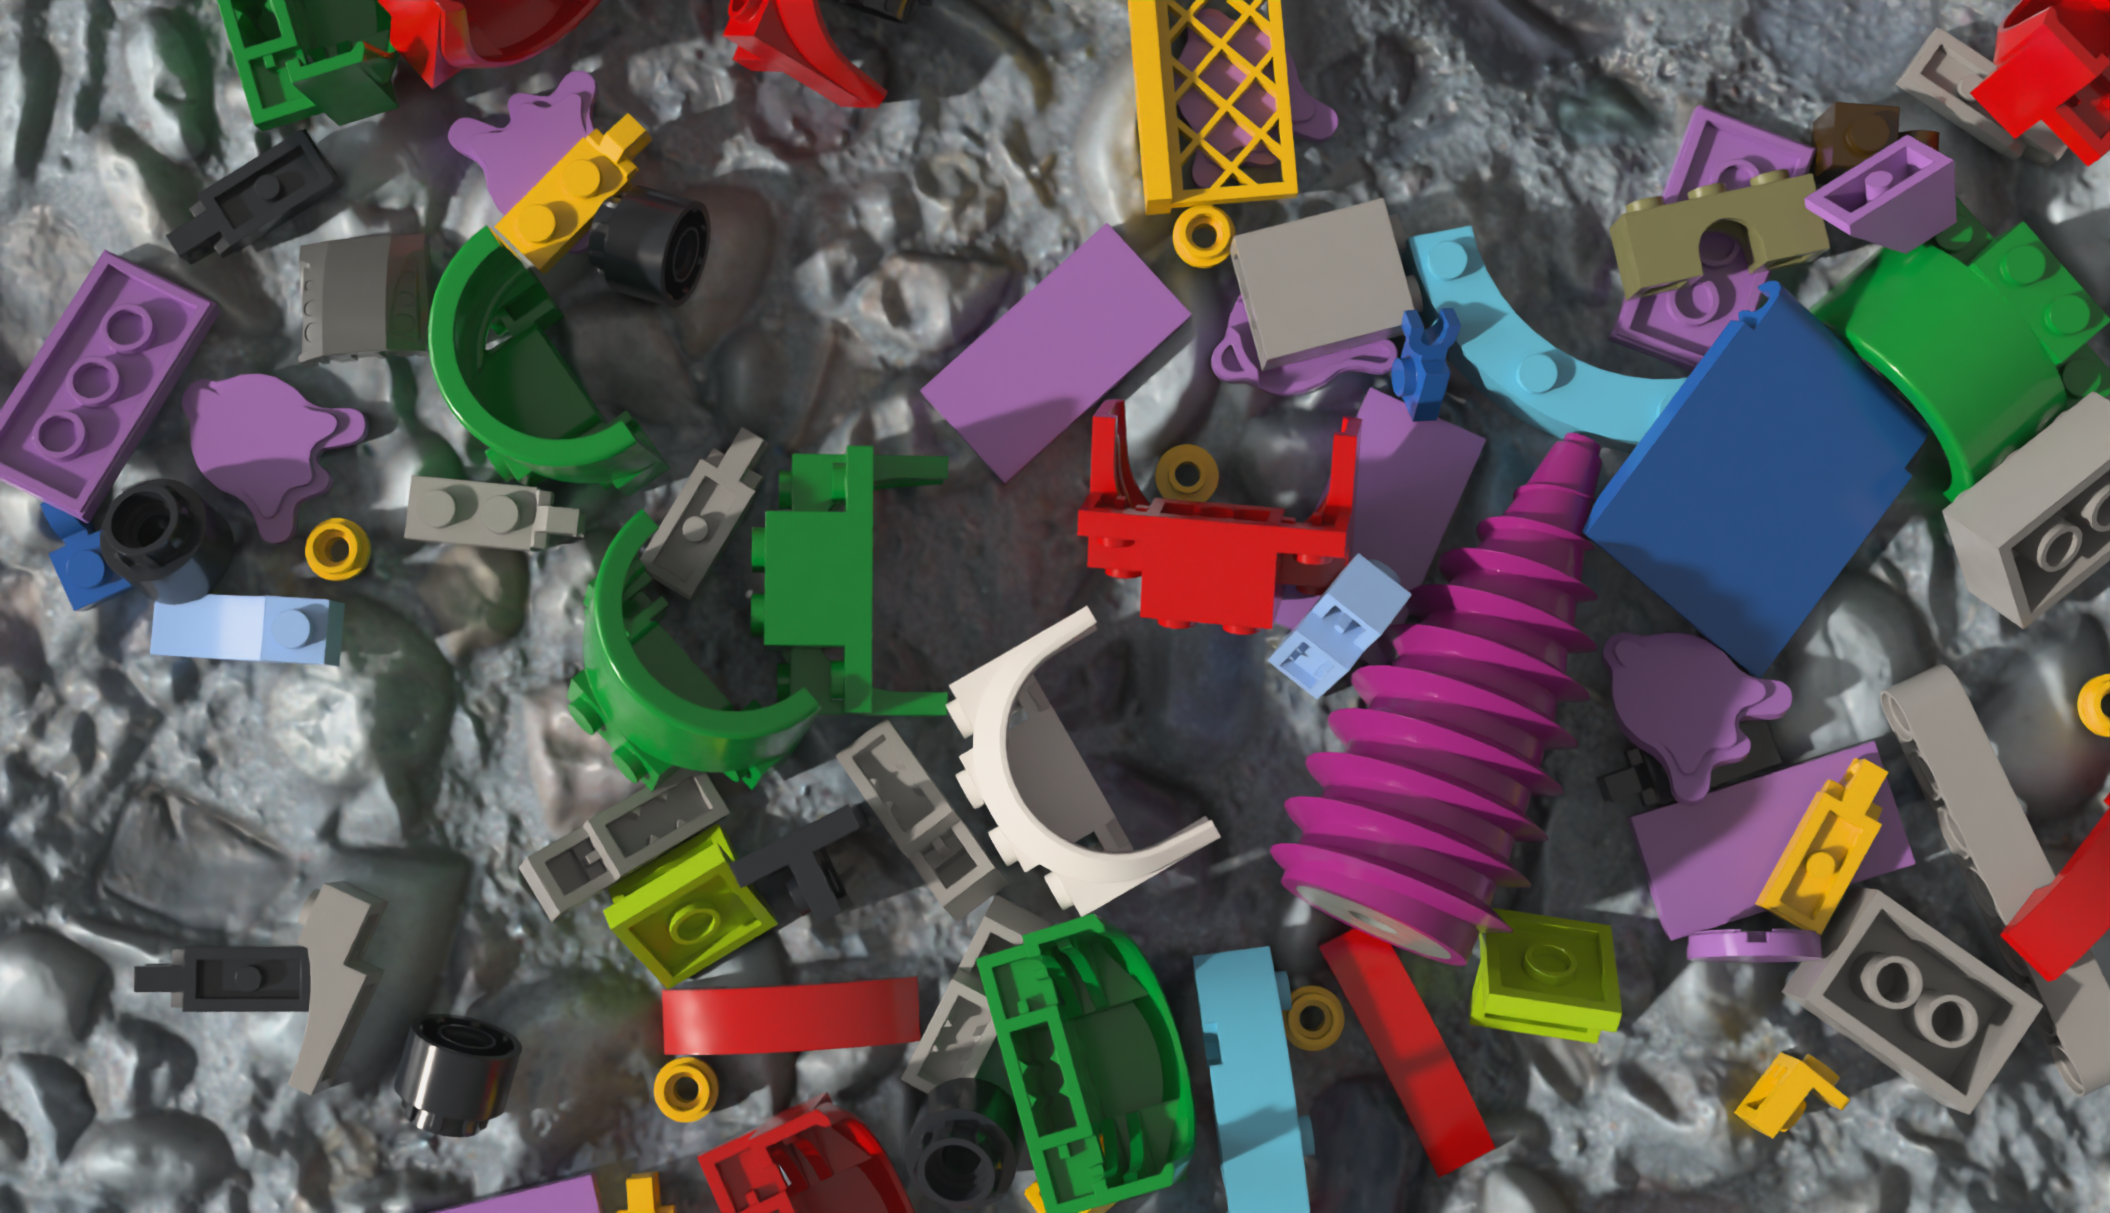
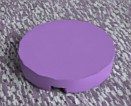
M1741 929L1698 931L1688 936L1687 960L1766 963L1823 959L1821 935L1816 934V931L1772 929V931L1741 932Z

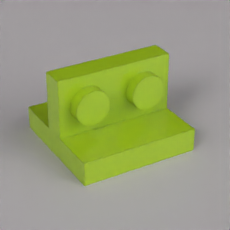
M719 823L608 888L614 904L604 909L603 912L610 930L668 990L778 924L770 905L753 885L740 888L729 866L730 863L738 860L739 857L729 835Z
M1492 908L1513 930V933H1479L1481 960L1468 1005L1469 1025L1597 1044L1601 1030L1616 1033L1622 1016V1006L1611 925Z

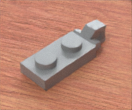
M1936 28L1928 36L1895 85L1999 154L2003 153L2013 160H2017V158L2023 155L2045 169L2057 162L2068 146L2042 120L2014 139L1970 94L1997 66L1941 28Z
M742 427L726 454L713 448L706 460L702 458L699 460L661 523L659 530L655 533L640 558V561L646 568L645 572L650 577L691 601L695 600L759 494L757 490L764 477L755 473L754 470L769 443Z
M412 475L404 538L422 542L536 552V549H548L550 535L584 538L587 513L581 512L580 509L553 506L555 493L543 491L538 487Z

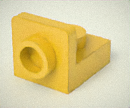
M1780 1052L1733 1113L1753 1129L1773 1139L1779 1131L1785 1132L1789 1130L1801 1118L1807 1105L1803 1099L1809 1092L1822 1102L1841 1111L1844 1110L1850 1099L1834 1087L1840 1080V1077L1821 1061L1810 1054H1807L1801 1061Z

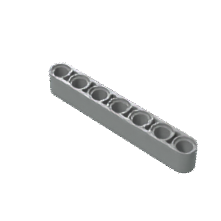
M1939 664L1883 690L1880 693V700L1885 716L2016 986L2044 1005L2034 1019V1023L2060 1076L2067 1086L2080 1097L2109 1085L2110 988L2091 949L2054 981L2047 982L2000 936L2035 889L2050 885L2056 877L1959 679L1946 665Z

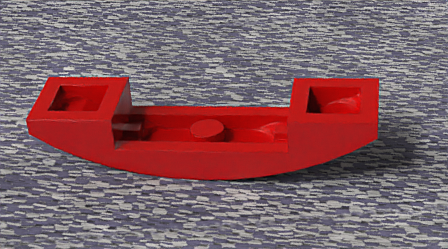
M2110 793L2103 800L2109 807ZM2110 808L2053 882L2048 886L2035 889L2000 934L2047 982L2054 981L2060 977L2110 928Z
M1355 928L1319 945L1318 948L1347 1004L1351 1006L1437 1177L1440 1178L1496 1149L1451 1054L1392 945Z
M918 976L862 978L841 982L747 987L711 986L662 990L665 1055L797 1052L921 1041Z

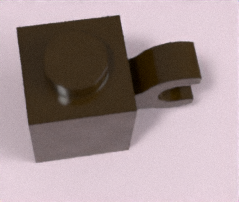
M1835 102L1813 122L1811 146L1817 148L1810 166V174L1813 173L1815 184L1826 185L1906 135L1939 152L1940 132L1931 130L1899 132L1900 107Z

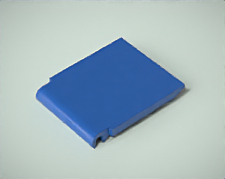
M1775 280L1758 286V289L1769 298L1762 308L1755 312L1749 310L1740 311L1738 313L1739 321L1730 320L1599 495L1582 531L1585 536L1751 676L1760 679L1911 479L1912 475L1905 467L1926 440L1930 429L1929 424L1922 415Z

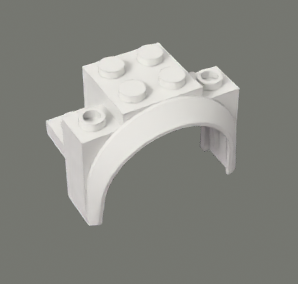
M1088 606L950 684L949 687L956 699L946 704L963 737L966 739L974 734L973 748L959 756L965 770L955 776L973 808L978 809L986 804L998 827L989 831L988 834L1007 867L1019 861L1024 872L1039 864L1051 870L1052 872L1045 875L1044 878L1060 907L1064 911L1075 905L1081 917L1221 837L1212 820H1208L1204 816L1154 845L1134 850L1116 816L1033 675L1047 660L1098 630L1095 625L1097 621ZM1024 709L1029 719L1009 730L1012 714ZM1093 831L1100 841L1090 848L1074 843Z

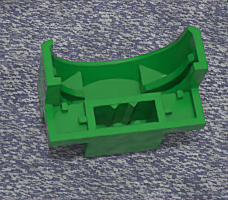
M217 0L253 123L262 132L321 113H325L338 126H342L399 108L391 78L401 54L390 44L391 15L377 0Z
M847 445L845 454L793 453L792 470H779V509H791V511H766L765 527H752V573H765V593H751V637H764V652H781L787 663H777V702L787 699L805 687L821 706L817 716H946L948 692H898L872 687L873 491L943 485L944 480H948L949 456L873 455L874 446ZM844 505V512H835ZM821 649H843V660L830 661Z
M1092 913L1022 935L1024 944L977 958L976 962L1046 1213H1078L1189 1180L1186 1169L1194 1154L1197 1137L1196 1109L1189 1068L1167 998L1150 962L1135 940L1122 929ZM1056 985L1062 995L1065 1005H1061ZM1102 1135H1103L1105 1156H1104L1103 1149H1102V1146H1101V1142H1100V1139H1099V1136H1102Z

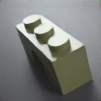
M1787 169L1775 170L1751 178L1749 180L1750 187L1728 191L1726 183H1714L1688 192L1689 200L1665 204L1663 196H1654L1626 205L1627 213H1623L1609 228L1626 301L1686 289L1700 279L1704 272L1699 255V243L1704 233L1719 232L1737 241L1744 252L1749 275L1803 264L1816 259L1830 249L1824 219L1805 208V197L1816 191L1813 173L1790 178Z

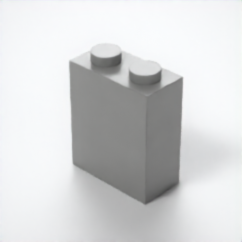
M1384 198L1233 237L1230 255L1262 371L1404 335L1401 328L1404 310H1417L1418 313L1423 311L1418 282L1414 275L1405 276L1399 255L1400 252L1406 250L1405 235L1401 221L1397 214L1388 215Z

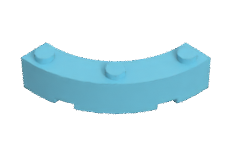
M1471 225L1408 237L1406 240V250L1399 253L1405 276L1414 275L1418 282L1423 303V311L1419 315L1424 324H1428L1429 327L1433 326L1437 322L1442 308H1454L1461 328L1458 337L1448 348L1447 352L1449 355L1448 359L1453 366L1480 393L1507 413L1533 428L1562 440L1567 433L1584 435L1597 442L1601 448L1632 453L1687 379H1648L1625 376L1589 365L1554 347L1534 332L1515 313L1501 295L1485 267L1477 248Z
M1270 946L1192 956L1196 1000L1207 1069L1210 1068L1214 1098L1213 1113L1221 1173L1227 1196L1228 1212L1226 1213H1310L1304 1156L1315 1155V1145L1310 1116H1298L1282 1017V1011L1292 1010L1287 972H1274Z

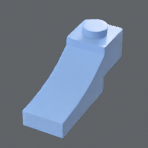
M1358 553L1280 643L1267 661L1315 699H1319L1352 668L1361 654L1383 634L1412 594L1400 585L1401 581L1398 575L1390 567L1375 559L1367 560Z
M206 594L194 601L176 605L162 604L155 601L150 654L340 667L345 603L328 599Z

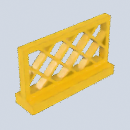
M1127 0L1146 215L1171 213V208L1297 198L1298 184L1281 0H1254L1251 5H1248L1243 0H1225L1242 15L1221 39L1195 18L1209 0H1196L1187 11L1174 0ZM1265 2L1267 3L1268 20L1257 12ZM1168 11L1179 19L1171 30H1169ZM1249 21L1270 37L1271 49L1256 67L1229 46ZM1186 27H1189L1213 47L1193 72L1176 60L1171 53V44ZM1220 54L1247 75L1227 101L1200 79ZM1271 62L1274 82L1263 74ZM1173 72L1184 80V83L1176 92ZM1254 82L1274 97L1276 102V112L1261 129L1234 107ZM1192 87L1219 109L1198 134L1177 118L1176 111L1177 104ZM1226 115L1253 137L1233 162L1229 161L1205 141ZM1276 124L1278 125L1279 144L1268 135ZM1179 134L1190 142L1181 154ZM1262 144L1281 160L1283 182L1257 184L1239 168L1258 145ZM1197 149L1224 170L1223 174L1211 188L1183 190L1181 167ZM1231 177L1241 184L1239 186L1223 187Z

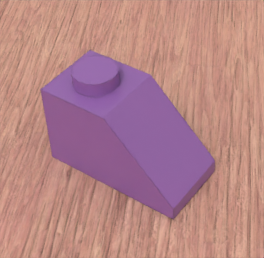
M1906 135L1805 197V208L1853 237L1907 254L1957 222L1954 160Z

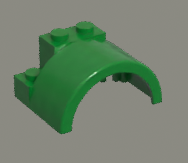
M1957 196V222L1907 254L1882 246L1808 309L1853 352L1883 373L1911 401L1938 438L1951 468L1952 482L1950 488L1943 493L1951 503L1960 493L1973 487L2002 464L2009 454L2022 448L2051 425L2062 412L2071 409L2092 391L2105 398L2110 394V369L2086 343L2110 322V318L2024 221L1993 238Z
M486 225L474 234L450 261L440 279L430 309L428 323L430 363L436 383L445 402L460 423L474 437L490 447L485 451V454L506 482L516 478L518 482L529 487H535L547 478L573 483H599L605 490L615 485L617 490L630 497L669 470L670 467L636 418L627 410L609 423L606 421L544 331L565 316L531 267ZM490 326L498 336L503 335L507 331L511 333L512 337L486 350Z
M641 509L617 533L606 551L597 577L588 583L583 604L587 607L584 610L586 619L583 632L585 668L571 679L567 698L571 701L568 704V710L585 732L594 735L598 731L615 750L611 753V758L627 779L633 783L642 780L651 791H654L681 767L704 772H724L735 782H739L742 779L753 791L790 759L821 710V706L807 689L803 687L794 695L771 706L762 708L754 699L742 710L733 711V706L659 624L664 619L669 605L662 596L652 602L642 591L651 584L652 578L645 572L646 568L638 558V555L644 543L659 530V526Z

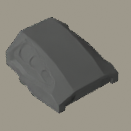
M426 234L340 239L300 246L299 272L303 332L302 353L298 356L299 364L305 367L319 366V362L330 364L331 360L345 363L358 361V358L373 356L379 359L386 358V355L408 357L415 356L416 354L419 357L429 356L428 323L434 295L429 237Z

